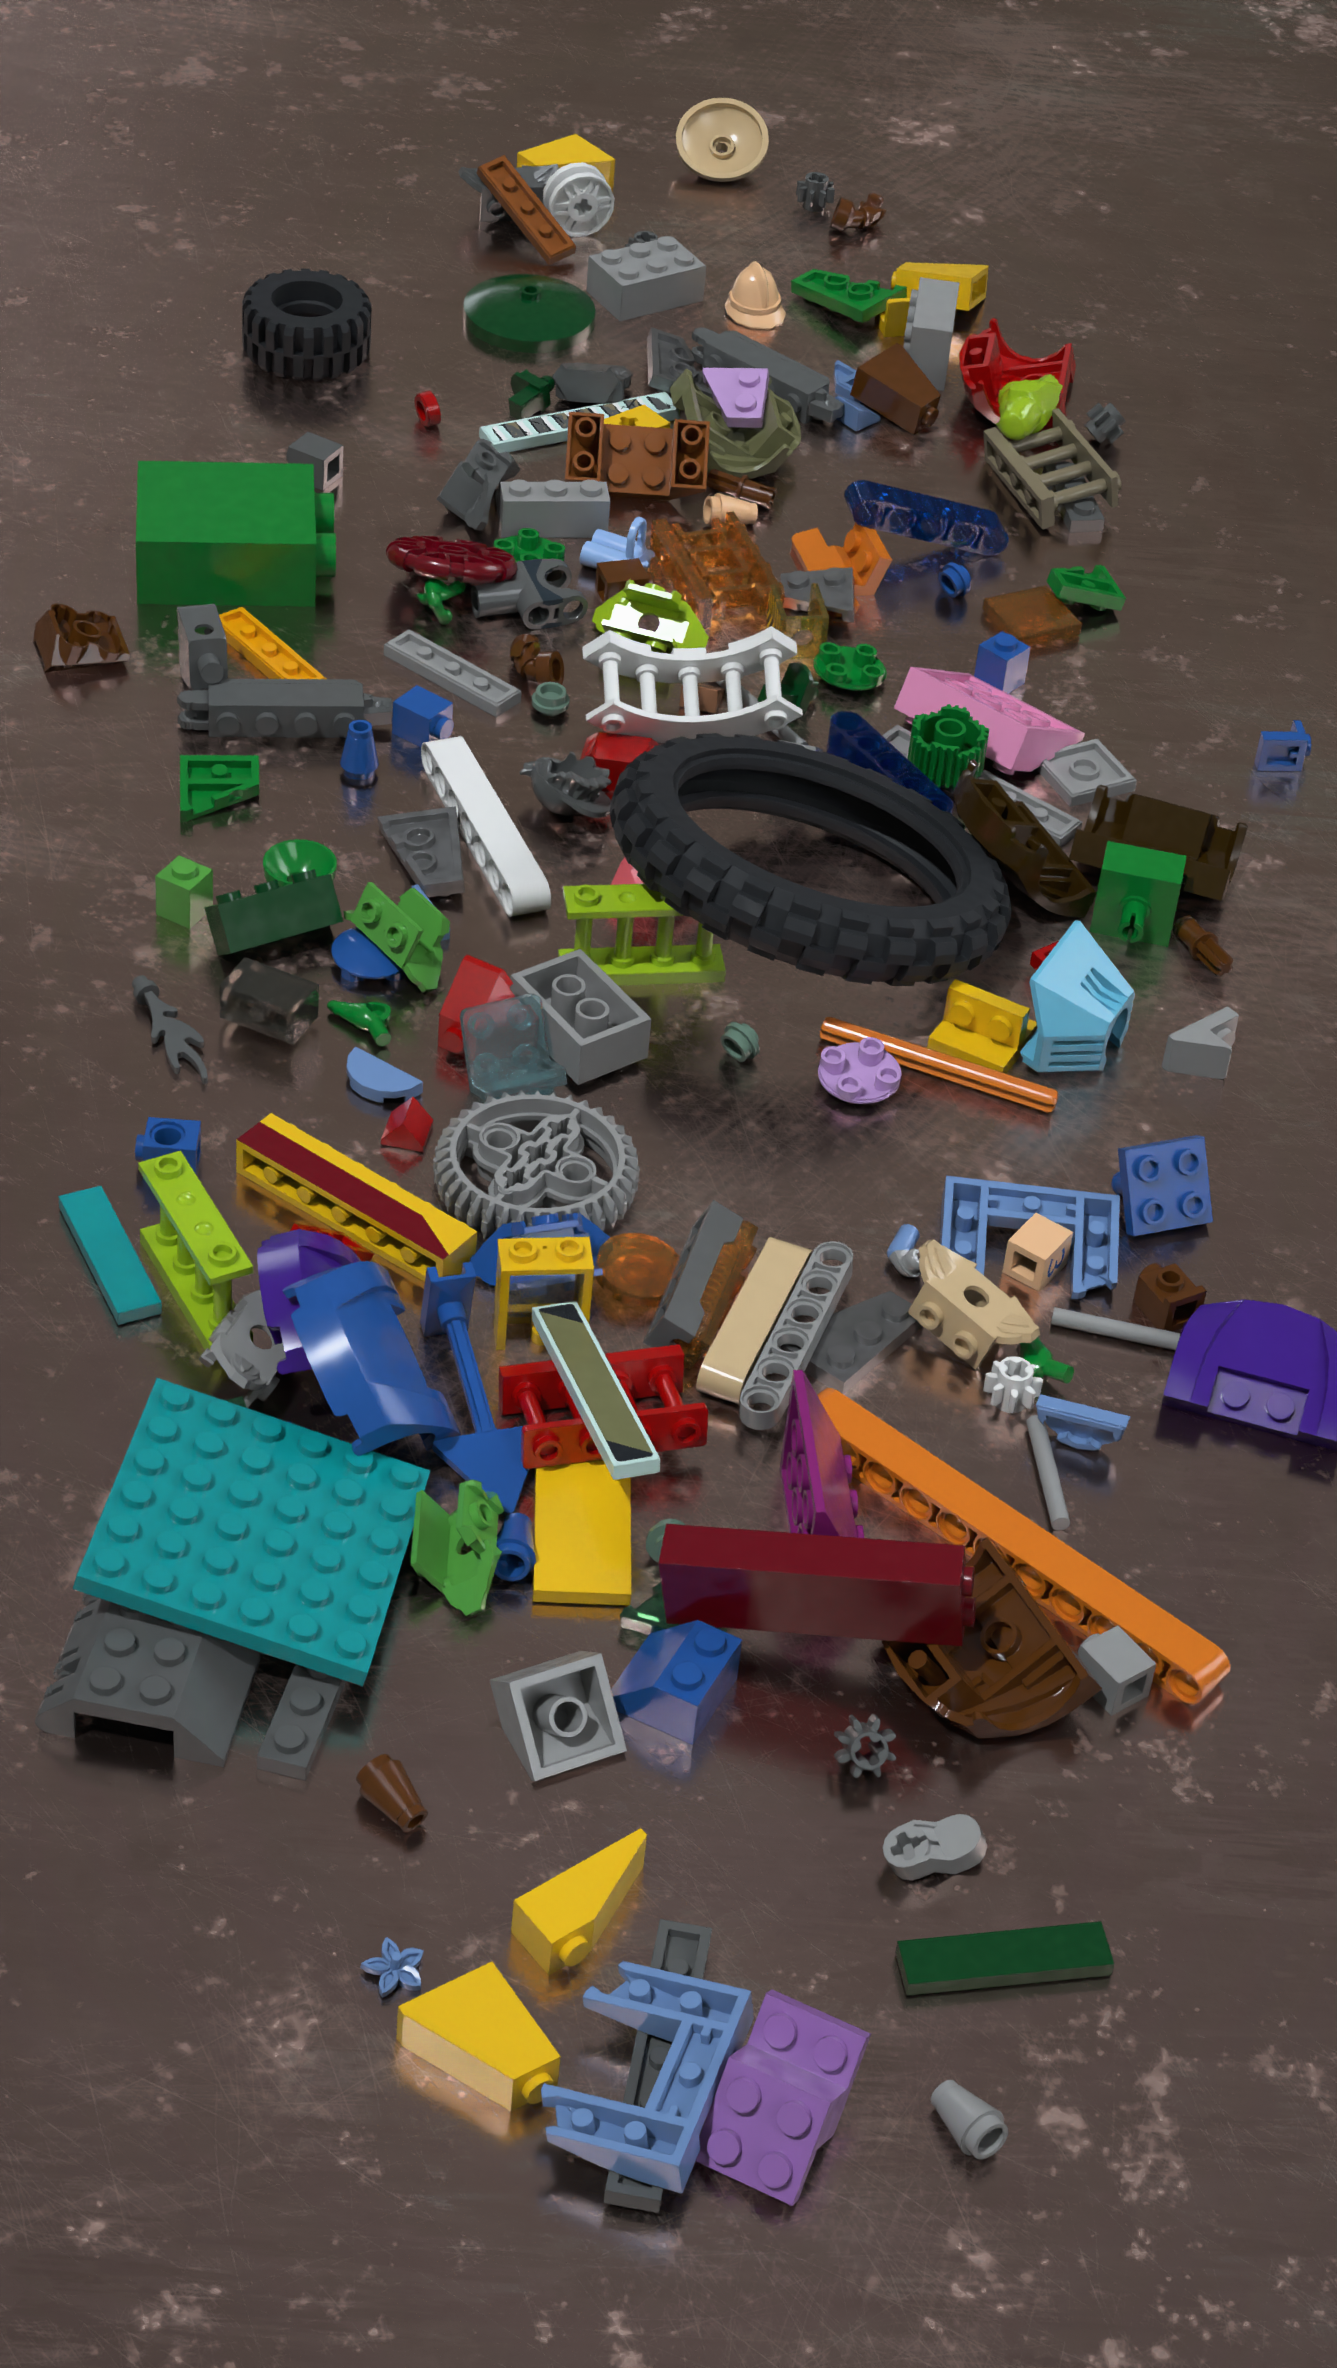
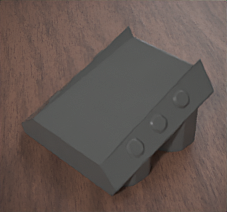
M577 362L561 364L552 377L555 380V390L558 398L572 402L605 404L623 400L624 389L630 387L633 374L627 368L620 365Z

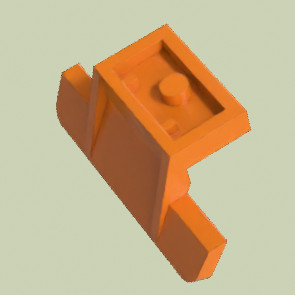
M857 519L853 529L847 533L843 547L836 545L827 546L818 527L796 533L792 536V548L805 571L827 570L833 567H853L854 614L857 613L860 607L856 597L874 595L892 562V558L869 520ZM827 610L828 615L832 617L842 616L841 613Z

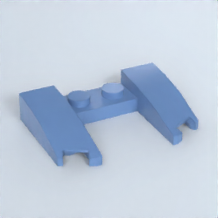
M946 1176L941 1205L940 1244L960 1256L977 1264L975 1269L984 1275L987 1226L1020 1229L1035 1213H1038L1073 1232L1070 1246L1071 1299L1084 1298L1086 1291L1102 1286H1107L1110 1290L1116 1289L1118 1280L1120 1195Z
M622 1961L618 1964V1970L625 1982L611 1994H604L592 1985L583 1995L584 2007L644 2033L670 2041L672 2045L645 2108L544 2083L541 2088L543 2107L555 2108L557 2126L545 2127L547 2141L600 2167L643 2183L682 2194L701 2149L699 2134L712 2105L728 2058L742 2048L753 2022L752 1993L750 1990Z

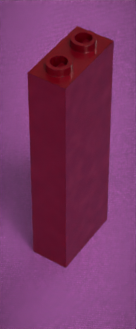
M666 1524L658 1564L667 1624L681 1625L699 1620L717 1628L962 1646L965 1627H974L976 1597L972 1596L975 1568L974 1566H966L965 1545Z

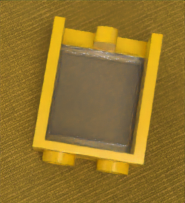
M590 1237L498 1239L494 1313L492 1314L496 1350H505L507 1324L530 1323L532 1342L539 1346L544 1345L532 1322V1307L577 1301L589 1324L594 1276Z

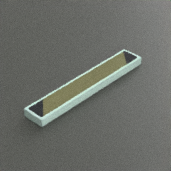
M577 1301L532 1307V1322L613 1480L660 1472V1457Z

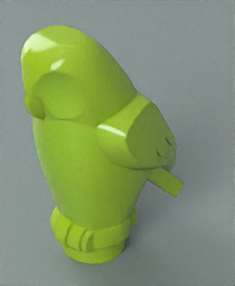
M1051 374L1044 375L1038 380H1022L1007 383L1003 389L999 390L1000 422L996 424L997 428L1005 437L1018 441L1039 432L1051 418L1052 410L1056 409L1063 385L1059 384L1058 380Z

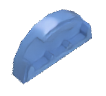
M355 1046L348 1055L346 1073L350 1079V1086L362 1097L384 1103V1098L404 1097V1101H407L414 1096L415 1098L423 1093V1081Z
M1040 1394L1036 1403L1040 1422L1043 1424L1045 1421L1048 1427L1058 1434L1056 1438L1058 1441L1076 1449L1096 1451L1100 1450L1104 1444L1118 1442L1122 1439L1130 1416L1042 1394Z

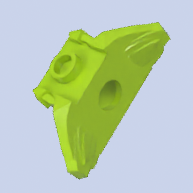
M631 579L626 582L622 591L597 607L592 618V622L596 624V628L604 634L611 630L633 641L651 645V651L671 654L673 648H706L709 639L689 604L681 600L682 595L679 592L672 591V593H667L663 587L652 583H646L644 587L639 586ZM654 615L659 619L660 625L655 632L639 628V622L644 616Z

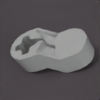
M964 1814L952 1815L937 1822L912 1820L892 1830L885 1838L883 1844V1853L890 1868L896 1876L904 1880L920 1879L934 1872L958 1874L980 1863L987 1850L986 1838L975 1819Z

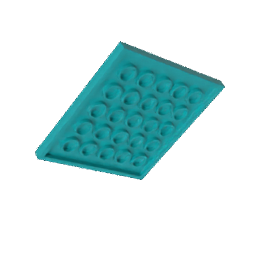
M156 1378L77 1573L73 1589L363 1686L414 1526L416 1493L425 1490L430 1470L374 1451L357 1456L353 1452L351 1443Z

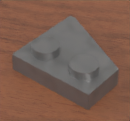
M833 567L827 570L794 571L781 574L780 597L782 608L796 611L805 610L810 614H815L817 589L819 586L826 610L841 613L843 621L854 622L853 567Z

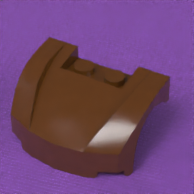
M988 1537L979 1543L975 1554L966 1563V1566H974L975 1568L972 1597H976L974 1627H965L962 1646L881 1640L897 1674L917 1696L940 1718L977 1738L1012 1737L1035 1731L1066 1716L1102 1690V1687L1080 1657L1068 1645L1025 1587L1026 1584L1009 1561Z

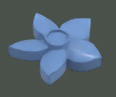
M386 1937L381 1947L382 1957L365 1960L361 1963L360 1968L369 1974L381 1975L378 1987L381 1998L389 1995L396 1988L397 1984L406 1990L418 1991L421 1990L422 1985L416 1968L422 1960L424 1950L411 1947L404 1949L400 1953L398 1946Z

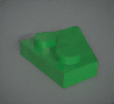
M1095 565L1092 573H1084L1085 569L1082 566L1070 569H1051L1047 583L1059 601L1070 605L1075 604V602L1084 603L1099 611H1106L1107 608L1118 611L1122 610L1126 597L1105 566Z
M180 755V822H187L259 795V755Z

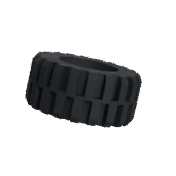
M301 268V271L288 269L283 270L279 274L275 272L268 274L264 279L260 278L255 281L244 295L242 301L243 349L255 365H259L262 370L268 373L272 371L276 376L282 378L288 376L303 381V379L320 381L325 377H330L331 379L340 377L341 373L348 374L357 366L359 367L370 352L371 302L367 294L353 280L347 281L345 276L340 274H329V271L319 270L318 272Z

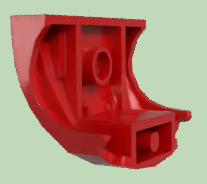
M992 318L989 321L988 329L983 330L979 335L971 333L966 338L959 353L960 371L965 394L973 406L995 424L1000 422L999 390L1003 389L1007 383L1022 380H1038L1047 374L1054 376L1058 383L1063 385L1056 409L1059 408L1067 417L1065 400L1068 384L1073 383L1076 370L1072 343L1065 344L1058 352L1044 358L1033 359L1022 356L1009 348L1002 337L996 318ZM1052 416L1039 432L1053 428Z

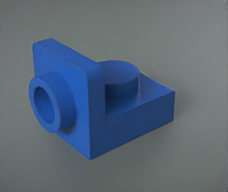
M1293 720L1290 732L1261 731L1254 762L1257 771H1302L1304 758L1308 757L1311 752V736L1305 733L1301 720Z

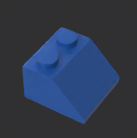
M699 1620L650 1633L611 1689L617 1712L693 1745L737 1679L742 1639Z

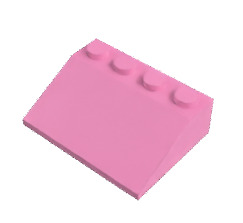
M910 667L894 706V709L906 715L905 721L912 724L915 715L923 713L930 715V712L938 713L941 707L947 706V704H950L951 707L959 705L961 709L966 707L967 711L970 712V716L973 717V721L978 720L979 725L989 728L985 757L994 761L993 768L1009 775H1014L1015 771H1033L1041 766L1043 760L1047 759L1049 761L1054 758L1055 753L1063 747L1081 742L1085 733L969 673Z

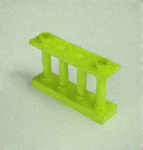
M645 884L563 886L567 919H576L574 949H558V957L581 949L617 985L725 982L726 968L720 944H713L714 934L702 928L703 924L698 922L696 945H672L675 916L683 915L665 903L666 897L660 892L650 890ZM658 917L656 946L631 947L634 918ZM617 918L615 947L591 948L593 919Z
M180 1150L138 1162V1170L160 1204V1223L140 1229V1243L203 1348L206 1350L207 1348L211 1349L212 1342L208 1339L230 1310H233L236 1306L232 1299V1279L252 1274L253 1265ZM250 1330V1338L253 1342V1332Z

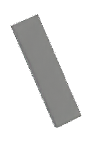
M410 629L384 644V656L494 717H498L521 702V690Z

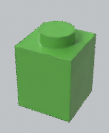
M179 855L155 876L156 915L191 929L206 915L204 907L213 905V869Z

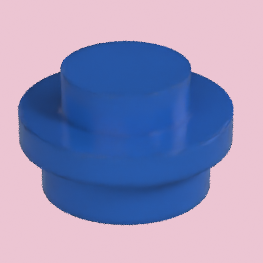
M954 562L946 564L943 567V571L938 575L942 589L953 598L958 595L965 596L970 592L971 576L964 566Z

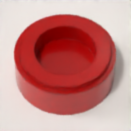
M430 390L416 394L414 402L420 422L426 427L440 424L441 412L434 394Z

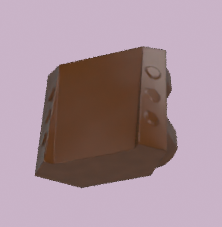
M55 603L35 623L33 643H37L45 665L44 672L123 663L130 660L128 647L115 616L95 610L77 613L76 610L68 605Z

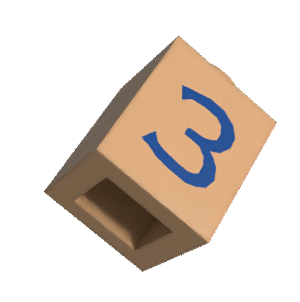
M1035 1213L1008 1240L1002 1273L1040 1292L1067 1264L1073 1232Z

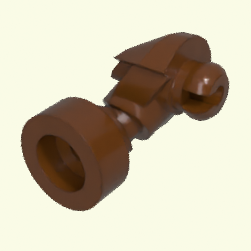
M870 193L867 201H861L858 210H855L852 201L841 197L833 213L830 228L840 232L847 228H873L887 212V210L881 208L884 198Z
M522 634L517 636L510 646L509 654L521 677L537 682L538 685L545 682H555L562 685L564 681V663L558 651L540 652V640L534 635Z

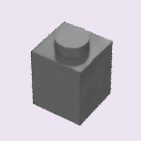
M307 432L288 447L286 454L288 463L314 465V488L324 491L343 476L342 444Z

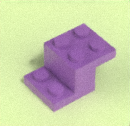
M773 1989L765 1994L748 2043L728 2058L699 2137L701 2149L696 2162L793 2206L799 2200L817 2149L835 2133L871 2033Z

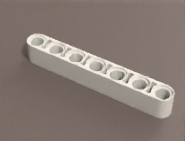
M458 736L423 742L421 745V758L424 770L445 808L456 806L459 832L506 914L512 917L549 910L551 906V893L548 881L464 738Z

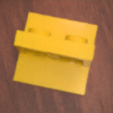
M955 979L948 987L943 1020L929 1036L927 1048L1007 1074L1020 1057L1022 1048L1037 1030V1023L1029 1019L1030 1008Z

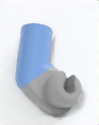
M904 1224L899 1228L887 1249V1257L899 1274L904 1277L914 1278L921 1275L919 1269L920 1258L917 1256L919 1249L914 1248L920 1234L917 1228L910 1224Z

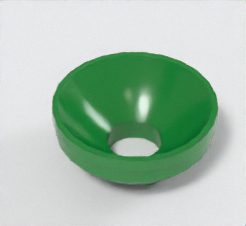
M294 839L277 843L263 857V871L266 881L277 879L279 887L293 883L291 875L315 869L316 876L331 874L334 881L337 871V859L334 853L323 844L310 840Z

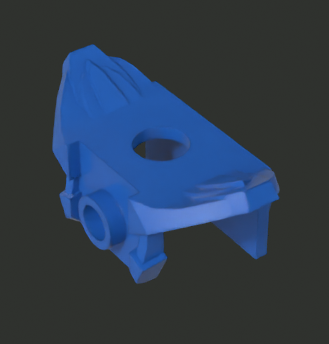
M580 1212L562 1215V1222H559L558 1213L531 1217L532 1226L526 1227L524 1221L503 1224L470 1258L476 1276L489 1285L496 1286L498 1239L590 1237L594 1276L603 1275L602 1267H604L607 1258L613 1252L610 1236L581 1215ZM575 1274L510 1276L509 1289L520 1288L521 1297L548 1293L547 1284L563 1281L564 1290L574 1289Z

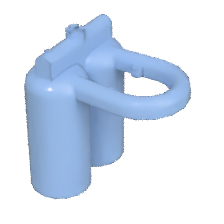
M638 516L634 519L627 537L597 529L592 540L586 541L582 547L580 564L596 569L597 563L639 558L643 567L648 569L650 567V560L655 557V553L647 549L645 545L647 531L645 518Z

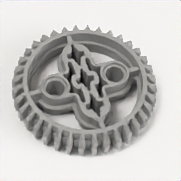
M521 1089L517 1096H510L503 1092L501 1099L488 1096L484 1104L473 1102L470 1110L461 1109L459 1117L451 1118L449 1126L443 1129L438 1145L435 1148V1157L433 1159L434 1183L440 1195V1201L444 1202L447 1206V1212L455 1214L458 1221L467 1223L472 1229L476 1231L481 1230L484 1239H488L503 1224L524 1221L526 1227L532 1226L531 1217L558 1213L559 1222H562V1215L580 1212L581 1215L597 1225L602 1231L604 1229H613L615 1222L623 1220L624 1214L631 1208L635 1192L638 1190L640 1167L638 1166V1155L636 1154L637 1148L632 1143V1137L625 1134L623 1125L615 1124L614 1116H604L602 1107L590 1109L587 1100L577 1103L573 1101L572 1095L560 1098L557 1097L555 1091L550 1096L541 1095L538 1090L534 1095H526ZM584 1144L598 1153L608 1164L613 1173L610 1182L600 1179L596 1174V1165L593 1161L582 1156ZM465 1156L474 1159L480 1176L491 1182L488 1187V1194L472 1184L462 1172L460 1162ZM542 1205H545V1206L550 1207V1208H540V1207H541Z

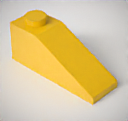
M641 1828L513 1901L511 1933L548 1976L565 1966L572 1967L577 1965L594 1948L643 1869L647 1834Z

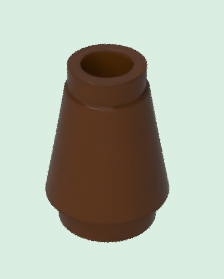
M382 1754L369 1761L359 1771L356 1781L361 1786L359 1790L360 1795L398 1825L403 1832L415 1829L426 1819L428 1811L424 1808L400 1760H393L388 1754Z

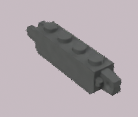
M701 327L695 328L694 332H692L693 341L698 342L700 345L693 347L691 353L695 361L702 365V370L703 368H768L769 377L772 380L769 388L774 394L790 402L798 421L807 424L812 420H824L831 423L843 416L844 404L828 394L830 385L828 377L737 331H724L718 334Z
M221 679L218 683L208 684V690H184L177 696V704L184 708V711H181L179 716H177L178 724L181 728L209 730V737L346 738L349 724L354 720H366L372 726L392 724L393 717L392 698L374 697L372 694L363 693V684L355 679Z

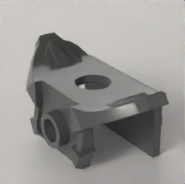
M556 163L547 166L522 165V167L515 169L543 203V189L549 177L560 167ZM461 167L458 171L460 178L481 193L480 222L513 221L478 177V168Z
M485 439L478 440L464 462H459L436 499L448 511L462 518L469 527L480 531L488 524L491 499L498 484L515 477L521 470L508 452L499 453L491 445L492 442Z

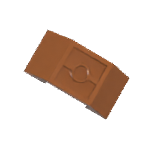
M569 412L565 482H582L584 480L607 482L610 497L669 501L706 492L710 421L675 419L673 429L604 424V414Z

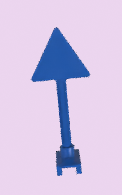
M472 1261L464 1262L460 1275L439 1277L436 1266L428 1267L426 1270L420 1317L423 1336L448 1335L475 1430L473 1434L441 1438L433 1441L432 1450L465 1481L473 1479L480 1481L485 1492H496L504 1509V1512L501 1514L506 1517L515 1512L529 1469H525L521 1462V1429L523 1426L497 1429L494 1425L467 1332L476 1281L475 1270Z

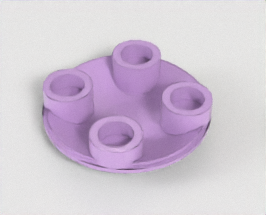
M873 1037L864 1038L860 1042L824 1048L818 1065V1077L822 1086L833 1096L850 1103L871 1104L885 1100L897 1091L902 1079L901 1068L897 1060L884 1050V1044L881 1040Z

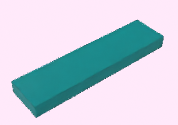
M102 1186L58 1196L59 1209L117 1324L120 1325L162 1314V1302Z

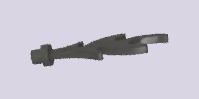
M144 975L137 976L132 981L133 995L139 1004L148 1005L153 1021L151 1042L155 1044L161 1036H165L166 1056L174 1073L179 1074L181 1072L178 1059L185 1058L198 1071L202 1084H207L208 1075L206 1067L198 1053L187 1044L192 1043L199 1048H204L203 1037L188 1024L174 1019L178 1017L177 1008L164 1003L158 998L160 990L154 981L148 980Z

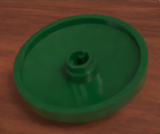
M511 274L494 277L474 286L465 296L463 319L466 327L473 335L495 347L522 353H550L574 347L586 340L594 330L596 309L593 301L584 291L568 282L542 275Z

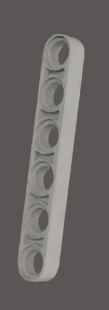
M830 1241L824 1242L814 1249L741 1392L739 1417L741 1422L747 1427L756 1430L770 1429L781 1420L789 1404L793 1370L805 1371L852 1276L853 1252L846 1244ZM825 1260H839L844 1264L828 1266L822 1262ZM820 1287L826 1288L830 1292L825 1294H814L809 1292L808 1290L811 1288ZM805 1315L811 1316L816 1320L804 1323L798 1322L794 1318ZM785 1344H793L801 1347V1349L789 1352L783 1351L779 1347ZM777 1373L785 1375L787 1378L782 1381H770L764 1376ZM755 1403H766L772 1408L767 1411H755L749 1406Z

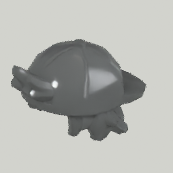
M570 751L563 761L542 757L536 761L524 763V768L520 771V775L531 777L532 789L537 800L552 813L562 816H573L579 812L593 818L606 817L610 814L611 799L602 791L607 785L612 783L608 779L610 770L596 767L593 757L586 756L578 760L575 753Z

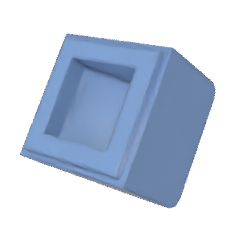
M841 396L835 397L844 404L843 416L837 418V420L857 432L881 420V416L860 403Z

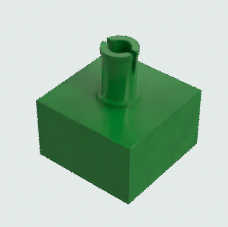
M1107 841L1089 932L1117 937L1125 942L1128 939L1131 940L1130 943L1144 942L1168 947L1187 856Z

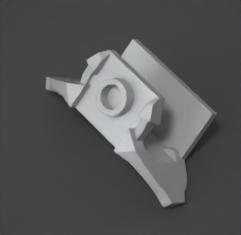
M258 1289L243 1295L234 1309L230 1310L226 1317L222 1319L208 1339L212 1342L211 1349L207 1348L199 1357L200 1362L208 1368L218 1360L229 1379L243 1389H249L240 1406L248 1408L256 1398L264 1402L269 1397L280 1380L275 1376L277 1363L286 1358L283 1343L275 1345L270 1330L267 1327L261 1290ZM258 1328L265 1331L271 1338V1348L261 1349L251 1341L250 1330Z

